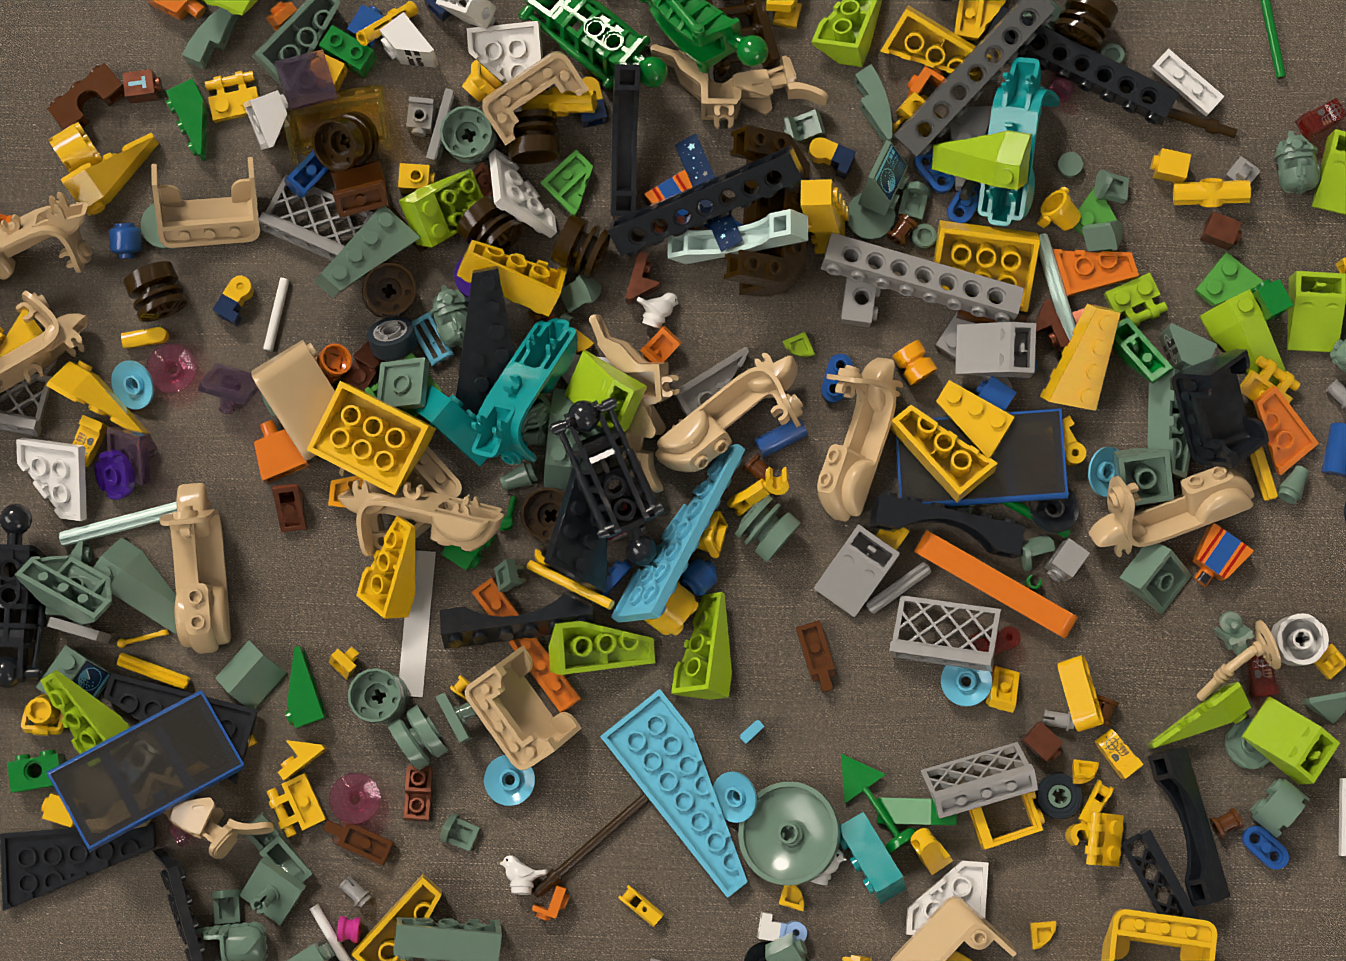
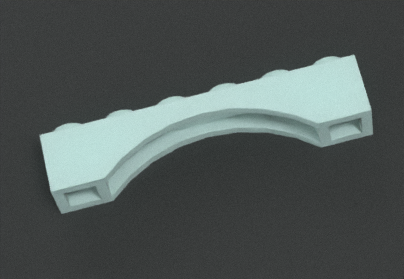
M792 209L769 213L765 218L757 222L739 226L738 229L743 241L723 252L720 251L712 230H687L680 236L674 237L671 235L668 237V259L683 264H691L722 258L728 253L738 254V250L753 252L808 241V216Z

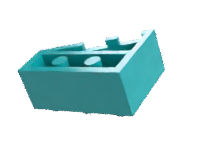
M430 385L426 393L425 407L413 410L423 416L431 426L441 432L448 441L470 460L481 466L488 457L472 452V446L478 435L472 428V422H477V416L469 409L465 412L461 408L463 403L454 395L448 397Z
M864 812L840 825L841 847L843 850L849 849L853 856L850 858L853 867L857 872L861 870L865 877L863 880L865 887L870 894L874 892L880 904L907 889L901 872Z

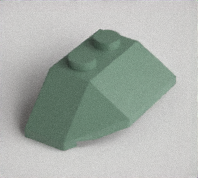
M554 388L549 416L544 487L566 490L573 465L560 436L552 434L550 427L552 423L558 420H565L563 415L568 413L574 403L565 395L566 390ZM568 428L566 429L565 434L568 438L571 447H573L575 443L570 441L571 432Z
M72 556L31 557L15 574L16 578L42 604L80 625L95 622L112 604L110 577Z

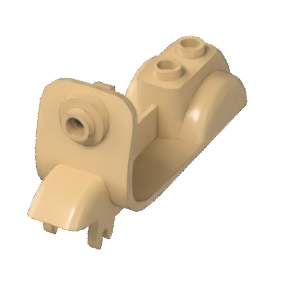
M57 192L59 201L55 197L50 196V206L35 209L21 217L14 214L12 215V221L9 223L2 220L0 224V279L5 280L13 274L16 262L12 256L50 237H57L65 246L60 251L59 257L70 256L71 260L67 261V268L74 267L77 273H82L85 263L91 260L92 249L83 240L79 229L85 220L88 202L68 205L65 195L62 192Z
M24 291L21 295L23 303L16 306L17 312L28 310L29 313L23 317V321L29 323L35 318L45 327V331L38 337L0 358V393L24 379L30 384L32 382L30 376L36 372L41 377L44 376L42 369L51 364L65 351L73 357H76L75 347H78L79 351L84 352L85 349L80 333L88 325V317L76 313L66 314L56 319L54 314L48 309L49 304L42 294L37 296L35 292L31 294L28 291Z
M762 353L764 362H761L760 359H755L757 367L748 369L738 375L686 418L679 419L677 425H672V429L657 441L659 449L656 451L655 456L658 461L666 467L680 472H696L704 469L710 461L719 454L724 453L731 445L732 440L725 429L765 398L774 397L778 405L774 406L770 412L774 418L778 414L783 413L778 418L781 425L786 424L792 418L796 428L801 426L798 417L803 414L801 410L803 404L795 394L790 396L785 393L794 383L797 376L798 366L794 357L787 356L773 363L767 353Z
M875 358L866 365L862 374H859L860 370L858 368L845 365V368H839L837 375L827 374L826 379L839 380L835 388L836 393L844 394L846 398H852L856 389L857 394L854 413L844 444H833L830 446L817 483L819 500L825 511L835 520L847 521L851 516H859L863 510L894 417L896 397L900 396L899 391H896V387H903L902 382L893 380L895 365L892 359Z
M1216 466L1181 481L1182 494L1175 496L1174 500L1162 501L1135 510V503L1141 500L1138 493H1134L1139 491V487L1136 483H1130L1126 486L1121 477L1114 476L1111 477L1107 494V505L1111 514L1099 519L1090 529L1089 535L1099 547L1115 545V554L1121 557L1123 549L1127 554H1130L1132 545L1137 547L1154 545L1246 511L1253 507L1251 499L1254 497V492L1251 485L1240 472L1233 468Z
M357 479L353 482L352 489L346 490L338 496L340 502L348 510L357 514V534L361 551L365 556L373 555L376 550H381L384 545V536L388 530H385L382 514L402 516L406 519L432 524L431 540L437 541L438 544L444 546H459L465 551H475L489 541L500 528L504 514L501 513V508L482 504L477 496L474 497L473 501H470L469 494L464 499L426 491L421 484L417 488L411 487V482L404 484L397 495H393L364 479L362 488H360V481Z
M203 483L182 484L177 490V512L164 514L160 518V524L170 526L176 586L174 604L176 632L182 646L192 647L195 652L200 654L213 653L218 650L219 645L227 644L231 639L222 523L219 511L217 509L211 510L212 502L211 500L208 501L207 488Z

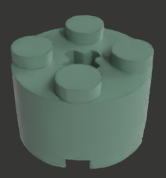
M1280 778L1274 780L1265 791L1269 795L1265 799H1258L1249 810L1253 814L1252 818L1276 838L1282 834L1279 830L1283 826L1288 828L1306 806L1303 803L1310 800V798L1285 778L1283 780Z

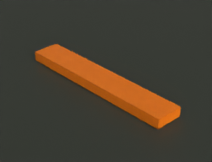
M492 577L472 591V594L488 615L501 617L519 615L505 594L498 591V585ZM536 637L508 641L514 651L522 646L525 647L533 660L531 674L560 713L565 712L581 700V697L564 675L550 672L549 654Z

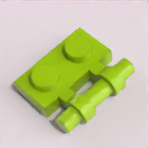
M1147 273L1104 293L1109 307L1123 313L1125 318L1128 317L1136 327L1140 326L1141 322L1150 318L1154 320L1160 317L1161 313L1168 311L1165 302L1156 305L1152 300L1161 294L1151 273ZM1144 304L1146 310L1135 314L1132 308Z

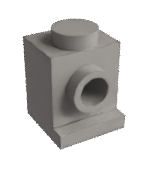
M409 96L406 127L412 135L424 137L426 134H433L436 111L434 99ZM416 114H424V117L421 119H417L415 116Z

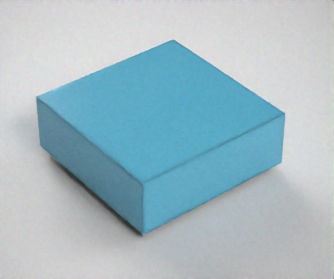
M756 720L739 738L746 744L765 726L759 720Z

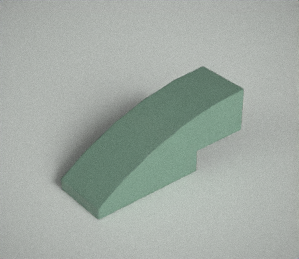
M221 7L210 15L197 29L183 51L182 56L185 61L205 70L214 48L224 51L240 15L232 14Z
M870 64L855 74L853 82L864 97L860 100L859 108L885 144L886 140L891 142L892 139L890 105L882 82L874 67Z
M262 812L250 824L271 822L274 831L268 834L246 836L257 847L263 858L266 856L303 883L313 872L276 825Z

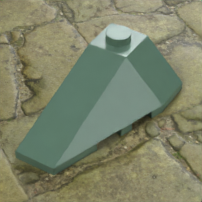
M121 537L101 555L93 568L110 577L113 595L177 634L174 616L176 593L169 587L146 554Z

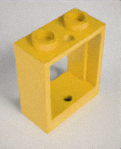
M1035 791L1021 795L1031 826L995 838L991 837L982 808L978 807L968 810L982 849L985 850L1043 830L1041 825L1045 823L1043 814L1040 809L1036 810L1033 802L1036 799Z

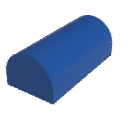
M313 150L284 182L295 195L302 198L329 169L320 163Z
M798 418L801 426L797 428L793 420L755 438L754 442L762 457L765 458L808 436L802 419Z
M1345 423L1330 424L1322 473L1346 478Z

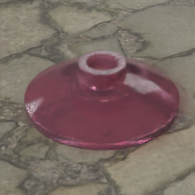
M170 343L156 348L147 360L146 369L152 377L155 388L166 393H176L184 390L192 383L196 374V361L187 348L179 344ZM177 366V372L170 374V367Z
M349 773L340 777L333 784L329 794V805L333 814L339 820L348 824H360L372 818L377 812L380 805V791L377 784L369 776L361 773ZM353 796L360 797V802L358 804L351 803V798Z

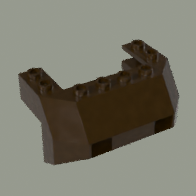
M750 125L731 132V136L734 137V143L730 156L746 159V164L792 145L804 170L803 180H811L810 163L790 134ZM778 171L769 172L772 178L782 176ZM753 180L746 182V185L750 188L759 186ZM801 183L791 189H787V187L780 189L776 195L765 199L761 197L755 200L751 206L744 208L743 225L757 222L765 218L769 213L788 209L803 214L801 208ZM808 241L753 252L738 250V254H725L724 260H727V271L723 279L740 282L739 295L768 297L785 292L807 272Z

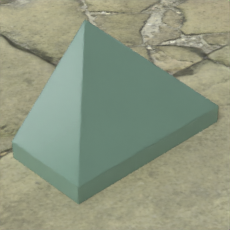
M1346 691L1302 699L1305 706L1333 725L1346 711Z

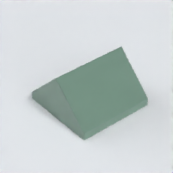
M248 640L215 679L232 697L246 707L256 709L287 673L253 642Z

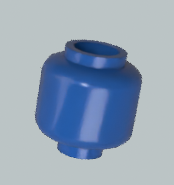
M116 223L115 227L109 230L110 251L119 254V258H135L134 253L142 250L141 229L135 227V223Z
M695 559L681 574L680 584L693 593L694 596H703L717 583V568L709 560Z

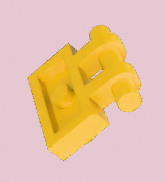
M243 71L235 72V75L223 78L220 75L213 77L214 80L205 81L207 91L217 90L216 96L208 97L214 123L248 116L243 103L259 97L257 87L247 88L246 82L255 80L253 71L244 73ZM238 84L239 90L226 93L225 87Z
M1259 356L1255 364L1261 367V372L1258 374L1253 370L1249 371L1240 385L1242 395L1253 402L1273 385L1268 381L1272 375L1279 380L1276 387L1288 403H1290L1293 398L1285 392L1288 388L1296 391L1301 383L1294 379L1295 376L1289 371L1284 372L1277 367V363L1272 359L1267 360L1263 356Z
M306 773L282 783L285 794L279 796L276 787L266 792L270 799L268 802L270 808H274L280 821L278 822L280 830H284L287 838L296 835L293 824L299 822L303 831L327 820ZM288 801L295 813L290 817L283 805Z
M1091 812L1090 822L1087 823L1089 839L1088 845H1085V854H1087L1086 864L1119 867L1124 815Z

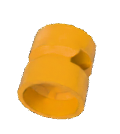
M920 340L913 341L892 356V359L899 368L906 369L903 376L910 386L921 382L938 369L931 357H924L926 351Z

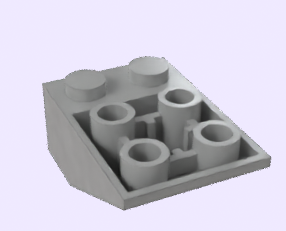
M999 322L957 325L955 374L1031 378L1035 373L1036 323Z
M858 524L813 589L855 618L900 553Z

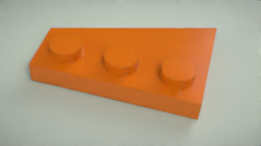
M1053 249L1067 297L1133 280L1139 276L1132 252H1085V250L1062 251V249Z
M1272 385L1253 402L1258 418L1263 422L1269 438L1267 445L1276 473L1282 475L1316 447L1319 442L1279 389Z

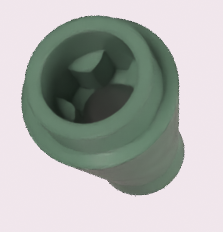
M523 462L506 475L500 477L505 491L534 485V482L539 480L537 470L532 462Z
M1296 466L1292 473L1278 487V497L1289 504H1296L1297 501L1301 500L1309 471L1302 466Z

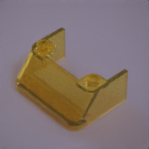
M370 85L299 96L287 102L288 108L286 109L287 116L284 129L293 164L298 163L299 153L306 155L314 150L312 137L315 128L321 122L351 111L361 112L369 117L377 128L379 143L385 142L386 150L391 149V127L385 89L382 85Z

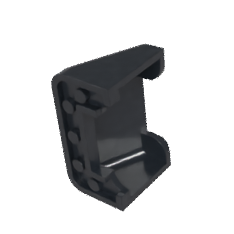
M1247 349L1228 351L1182 369L1172 378V386L1191 457L1198 464L1234 468L1269 442L1267 430L1263 422L1256 418L1247 417L1237 374H1243L1250 368Z

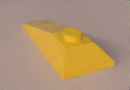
M81 360L78 363L69 361L48 381L46 386L74 402L89 404V410L105 417L108 415L112 422L139 436L148 437L149 432L100 376L91 371L93 368L91 365Z
M396 516L384 536V545L381 550L375 551L373 555L375 560L362 573L356 594L357 597L384 619L409 617L415 597V526L402 516Z

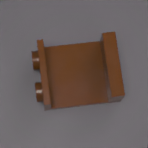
M379 160L353 166L346 170L331 172L336 191H333V197L340 218L389 206L386 181Z

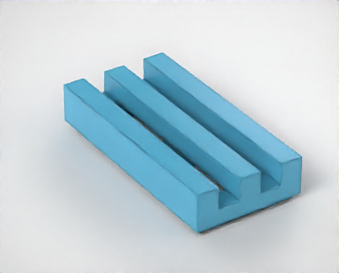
M430 312L413 320L412 324L419 344L432 367H435L438 363L444 362L447 358L455 355L451 348L444 344L443 346L447 352L442 354L424 322L429 319L437 333L436 322L431 317ZM416 325H421L423 331L425 332L427 338L433 346L436 354L438 355L437 358L434 359L432 357L429 349L427 348L420 333L418 332Z

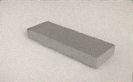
M445 88L426 155L430 165L438 166L444 149L440 135L441 124L448 112L455 109L458 100L455 91Z

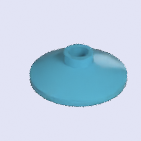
M132 360L121 362L115 367L111 378L114 394L130 409L146 407L151 402L154 394V384L148 370L142 364Z
M1114 447L1099 449L1093 455L1088 468L1091 488L1096 494L1107 497L1111 477L1116 476L1113 451L1119 450Z
M948 665L942 671V690L946 697L957 705L973 706L979 704L987 697L991 690L992 676L988 671ZM964 677L970 678L971 684L969 686L962 685L961 680Z
M506 755L494 759L487 767L484 775V786L488 795L495 802L505 806H513L525 801L531 795L535 785V774L532 767L526 770H519L510 762ZM508 775L514 776V784L508 785L505 780Z
M732 771L720 775L716 779L713 789L724 819L735 823L749 819L757 806V794L752 782L739 772Z

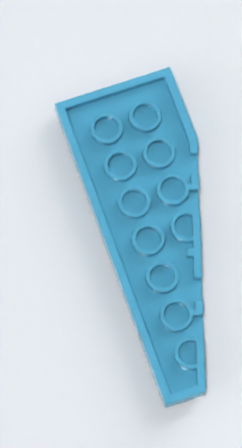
M730 445L724 453L717 456L707 470V475L709 476L707 480L695 487L692 491L695 495L688 506L686 504L682 505L662 533L661 539L663 541L657 546L658 551L655 560L642 570L638 568L635 571L611 616L616 622L655 619L665 612L666 603L670 595L675 592L681 574L687 569L691 554L699 546V539L703 531L708 528L711 515L720 505V498L724 490L729 487L735 469L742 462L741 457L745 449L741 445Z
M659 689L600 737L728 898L746 884L747 879L692 729Z

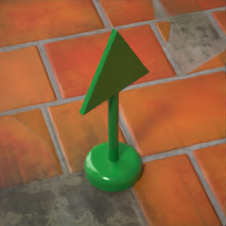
M841 754L845 803L862 791L865 793L894 835V838L885 846L888 853L892 854L910 842L916 830L908 828L899 833L868 788L887 774Z

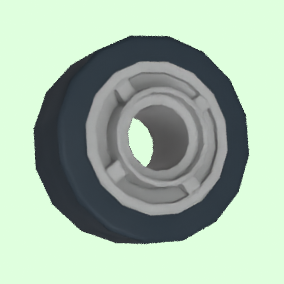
M386 318L378 321L368 330L367 338L372 354L381 360L389 361L403 358L412 353L417 346L414 326L406 318Z

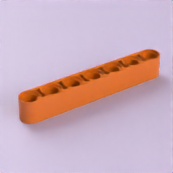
M928 530L925 531L914 550L920 556L1065 639L1078 619L1076 615Z

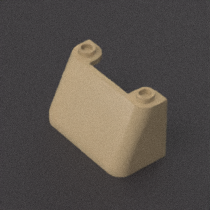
M555 51L548 54L483 99L482 110L505 145L516 139L513 128L519 120L514 114V110L554 83L561 93L572 91L578 97L589 90L564 53Z
M301 340L258 366L251 373L259 390L303 458L308 461L316 456L309 452L307 448L335 390L315 359L319 355L312 343L306 344L304 340Z
M524 646L475 679L465 689V697L510 762L519 770L529 769L556 751L582 729L576 719L567 712H561L553 717L527 681L525 675L532 670L533 660Z

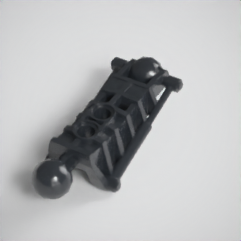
M610 397L601 401V404H598L597 400L593 402L586 400L577 401L570 407L568 413L563 415L565 420H558L551 424L552 434L560 436L576 472L575 477L599 528L597 532L599 539L612 538L626 532L629 539L626 547L627 558L637 566H647L655 560L658 549L656 542L651 537L643 535L639 525L662 514L664 511L662 503H657L634 449L630 447L614 411L618 405L615 398ZM604 412L609 413L615 429H609L603 415ZM600 421L603 431L581 441L577 431H592ZM568 428L575 441L573 447H571L565 434ZM618 437L620 438L623 447L617 446L615 440ZM614 454L618 465L608 468L604 458ZM581 455L583 459L581 465H579L576 456ZM625 457L627 458L629 464H625ZM600 461L604 471L596 475L592 464ZM586 474H589L591 477L589 481ZM633 476H635L637 482L632 480ZM611 480H619L617 487L613 489L607 488ZM621 502H628V507L625 510H617V506Z
M18 503L8 505L0 514V525L7 533V544H0V646L18 647V660L10 656L0 657V687L5 689L12 688L19 682L24 683L26 678L40 680L43 676V670H41V667H38L42 630L46 622V605L42 604L16 576L11 577L10 569L13 563L16 564L19 570L31 557L40 556V558H44L47 556L36 546L22 545L23 533L28 531L33 520L29 509ZM13 589L16 592V598L10 603L8 601V592ZM12 609H22L20 623H11ZM36 629L35 641L32 643L33 632ZM29 648H33L31 667H28Z

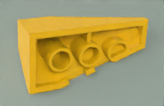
M149 133L126 144L122 148L121 153H107L103 155V160L94 166L90 162L82 165L63 177L61 181L77 203L88 202L86 212L88 216L98 214L105 209V205L112 201L158 146L159 142L152 133Z

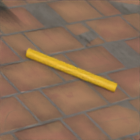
M533 560L527 563L526 568L609 610L612 609L614 600Z

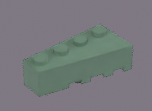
M306 0L251 57L286 92L292 90L299 74L305 67L307 60L317 46L324 30H326L341 2L339 0Z
M386 206L381 207L353 236L314 282L334 298L365 277L374 267L390 261L411 247L420 236Z
M1173 368V371L1155 383L1149 382L1148 448L1169 450L1172 478L1185 479L1187 478L1190 452L1172 386V378L1180 370Z
M397 917L393 955L398 956L402 960H413L416 957L424 958L425 961H499L502 938L500 920L491 919L490 924L480 923L479 919H468V922H465V924H459L458 921L451 918H443L438 923H433L431 918Z

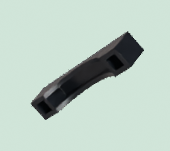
M614 62L610 186L611 216H626L636 212L637 128L640 92L639 62Z
M883 492L873 499L869 523L871 528L895 532L902 527L915 523H944L959 528L971 535L989 554L1011 559L1021 555L1025 526L1017 524V520L1003 518L1002 521L993 519V515L987 513L969 514L970 510L965 508L951 510L945 508V504L932 502L930 505L921 503V499L915 497H907V499L897 498L898 494L893 492Z
M566 592L544 608L518 616H491L475 612L465 606L439 610L441 637L445 649H457L463 646L484 645L492 642H508L514 639L551 635L556 623L583 621L595 624L592 601L575 592Z
M1187 747L1175 748L1147 756L1154 781L1172 801L1183 826L1187 847V870L1184 882L1192 906L1212 904L1230 897L1231 895Z

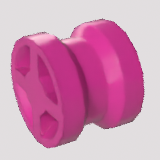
M340 916L337 927V942L351 940L352 943H359L362 919L359 917L348 919L346 916Z

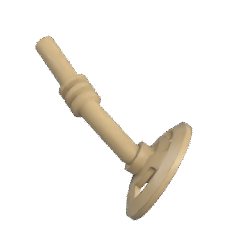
M1259 620L1255 623L1256 641L1252 642V646L1248 647L1229 663L1223 664L1214 673V677L1197 693L1199 700L1205 701L1221 684H1225L1235 674V670L1255 655L1257 657L1263 656L1266 662L1274 669L1281 667L1278 647L1269 628L1263 621Z

